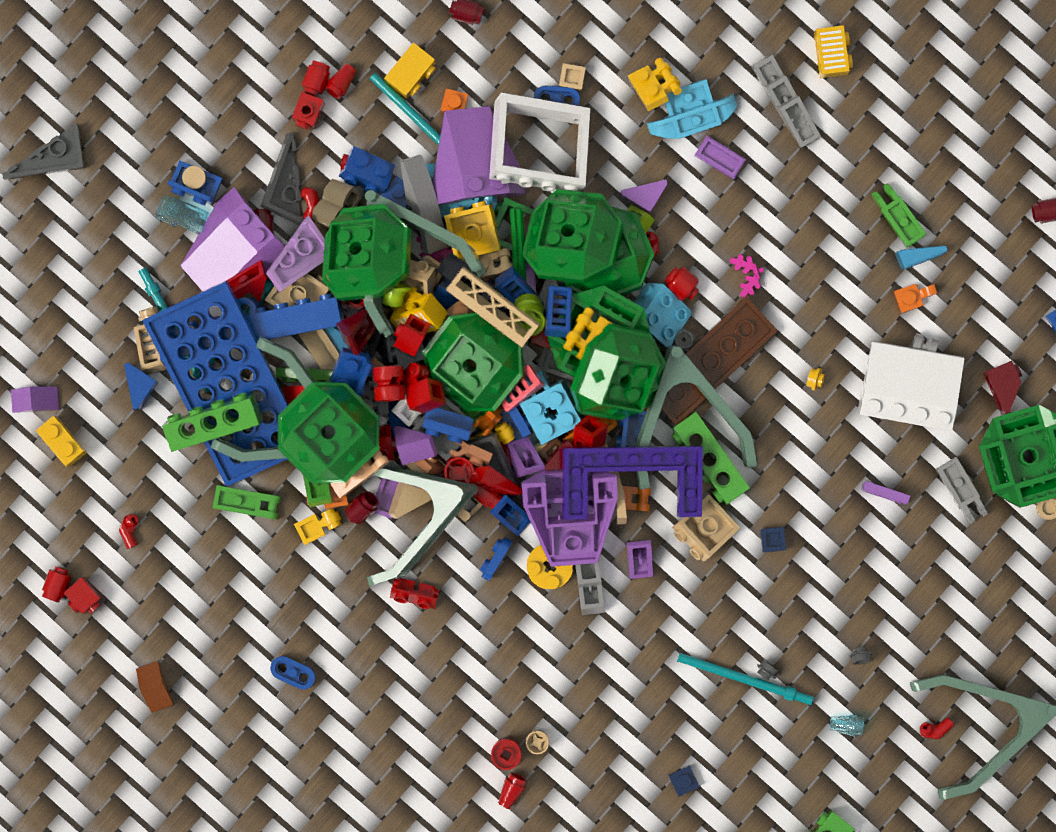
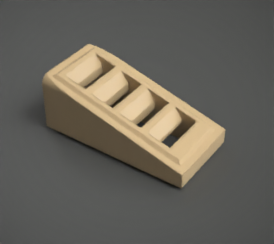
M145 325L134 327L141 370L147 375L167 370L163 361H160L155 345L144 346L145 343L152 342L150 336L142 338V334L148 333ZM155 350H156V353H155V354H151V355H148V356H147L146 353L152 352V351H155Z

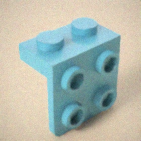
M647 283L640 290V295L634 302L645 308L650 333L664 347L672 345L676 334L682 330L691 316V310L682 301H679L664 284Z

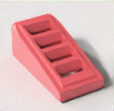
M527 365L524 367L525 374L520 379L526 390L523 392L519 385L516 384L514 388L519 396L516 398L511 391L509 397L512 399V402L509 404L506 399L502 402L501 405L507 413L545 386L533 366ZM528 376L533 383L531 386H529L525 377Z

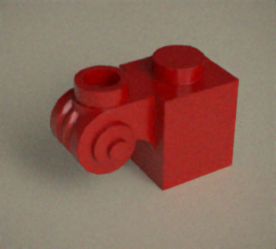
M414 362L407 366L403 380L407 386L405 390L409 410L426 413L444 405L445 398L442 382L429 379V368Z

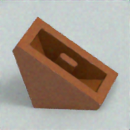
M159 661L136 669L140 692L151 713L174 705Z

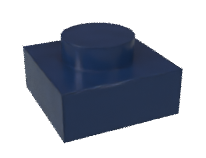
M784 527L760 529L762 553L786 550Z
M690 765L668 775L678 797L700 787Z

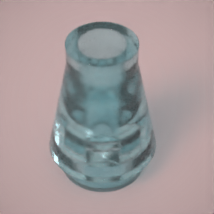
M859 714L831 716L830 730L856 738L857 736H863L864 717H859Z

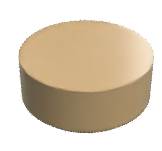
M190 166L183 172L182 180L186 187L198 190L205 185L206 174L200 167Z
M1056 498L1037 503L1036 511L1042 519L1052 520L1056 518Z

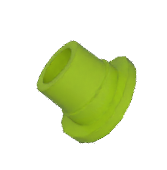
M398 282L393 289L383 296L382 303L391 307H402L406 292L412 291V287Z

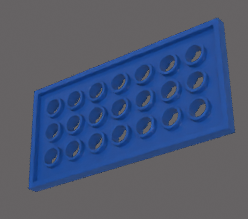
M227 280L142 320L188 412L199 406H202L203 409L211 407V403L224 399L225 402L231 401L233 396L243 392L250 395L253 390H260L264 394V399L257 401L261 415L264 411H271L275 417L274 421L267 422L263 419L259 425L254 426L252 431L241 430L232 433L233 439L228 442L243 449H253L252 442L254 441L262 442L264 448L278 447V442L273 439V433L278 431V415L289 403L263 351L256 347L258 341ZM210 307H220L222 310L221 317H213L210 314ZM190 316H198L201 320V325L199 327L191 326L189 323ZM170 325L179 327L180 335L178 337H173L169 334L168 328ZM222 327H229L232 330L233 335L231 338L226 339L221 336L220 330ZM206 336L210 338L212 342L210 348H204L200 345L201 337ZM181 346L188 347L191 351V356L188 358L182 357L179 354V348ZM231 349H241L243 358L239 360L234 359L231 356ZM213 357L219 358L222 361V368L214 369L210 364V359ZM191 367H197L201 370L200 378L195 379L191 377L189 373ZM243 369H250L254 375L253 379L245 380L241 375V371ZM224 378L230 379L233 383L232 389H223L221 380ZM208 388L212 392V398H202L200 389ZM228 410L232 418H239V413L236 410ZM207 416V422L210 425H217V420ZM214 439L204 442L226 487L287 460V458L244 462L235 461L233 458L211 448Z

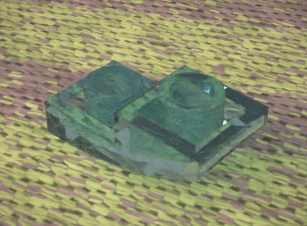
M163 195L154 217L174 227L179 225L196 234H200L209 212L184 201Z

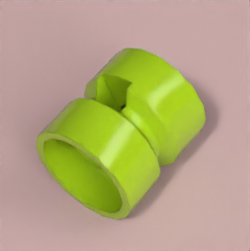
M534 294L520 295L515 299L514 305L539 323V326L531 336L536 335L545 326L543 303ZM515 321L527 331L532 327L525 321Z

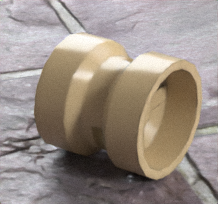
M534 730L526 737V747L529 752L538 755L547 750L549 739L545 732Z

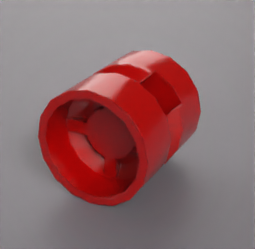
M403 366L373 368V381L377 383V386L374 388L375 401L405 400V389L401 385V381L404 380Z
M463 457L453 458L444 467L442 478L470 484V479L474 473L473 465Z
M510 738L498 740L491 750L493 764L502 770L515 768L521 759L519 744Z

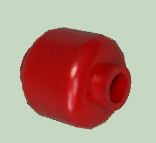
M675 267L664 280L666 282L665 286L679 301H684L686 298L691 300L699 291L697 288L699 283L698 277L686 267L679 269Z

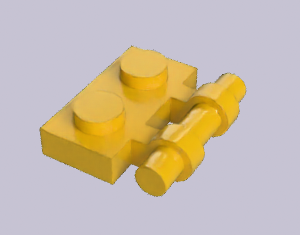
M662 58L656 59L655 65L657 68L652 71L647 65L628 75L630 83L648 112L668 102L666 94L673 92L674 95H679L682 92L680 81L676 76H673L671 73L672 68ZM664 78L665 83L660 85L658 80Z
M586 308L583 314H579L576 319L577 324L567 334V341L563 346L568 351H572L574 346L580 348L576 355L580 360L586 345L595 336L603 332L602 329L607 324H613L601 316L594 323L591 320L594 311L590 308ZM584 329L590 331L586 340L581 338Z

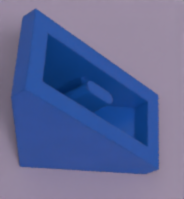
M126 363L124 367L133 410L138 411L143 408L159 382L130 363Z
M506 495L502 497L490 512L517 536L531 522L527 513Z

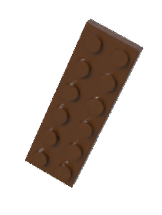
M745 296L685 354L711 386L716 389L778 330L751 300ZM680 383L673 386L666 393L661 411L676 426L706 397L696 385Z

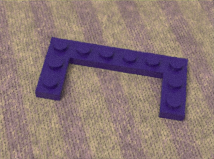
M703 446L563 448L562 519L564 520L587 519L588 472L677 471V516L702 517Z

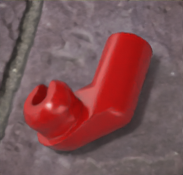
M305 187L301 191V197L305 199L308 206L303 215L304 219L308 215L312 218L313 209L320 201L319 195L314 188Z
M135 514L126 515L119 527V533L127 549L138 545L133 535L139 523V519Z
M946 717L938 725L924 722L920 725L919 729L923 737L938 740L955 725Z

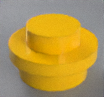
M821 368L811 369L809 372L807 387H811L813 391L823 386L825 374H822Z

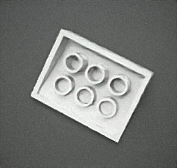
M872 341L858 405L859 414L952 431L959 398L964 357Z

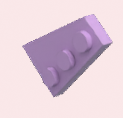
M309 215L305 217L266 272L279 292L323 263L325 238Z

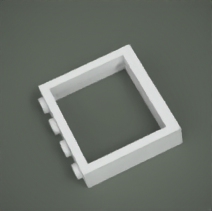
M500 93L494 104L489 179L502 181L501 184L511 182L517 183L521 187H541L544 191L561 189L581 192L586 186L590 108ZM506 112L578 124L575 177L504 166Z

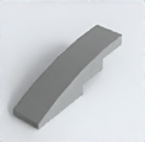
M770 54L751 65L765 92L799 147L802 148L820 137L821 135L803 102L796 95L774 56Z
M419 154L402 160L401 169L406 205L412 207L413 213L444 228L438 200L423 156ZM420 231L423 253L431 254L447 248V244Z

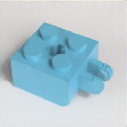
M541 370L537 374L545 384L543 386L544 389L535 392L520 403V406L542 445L574 429L575 425L585 417L577 411L576 403L565 380L561 379L550 385L547 377ZM525 378L529 386H531L533 383L530 378ZM548 407H550L552 410H557L555 416L548 413Z

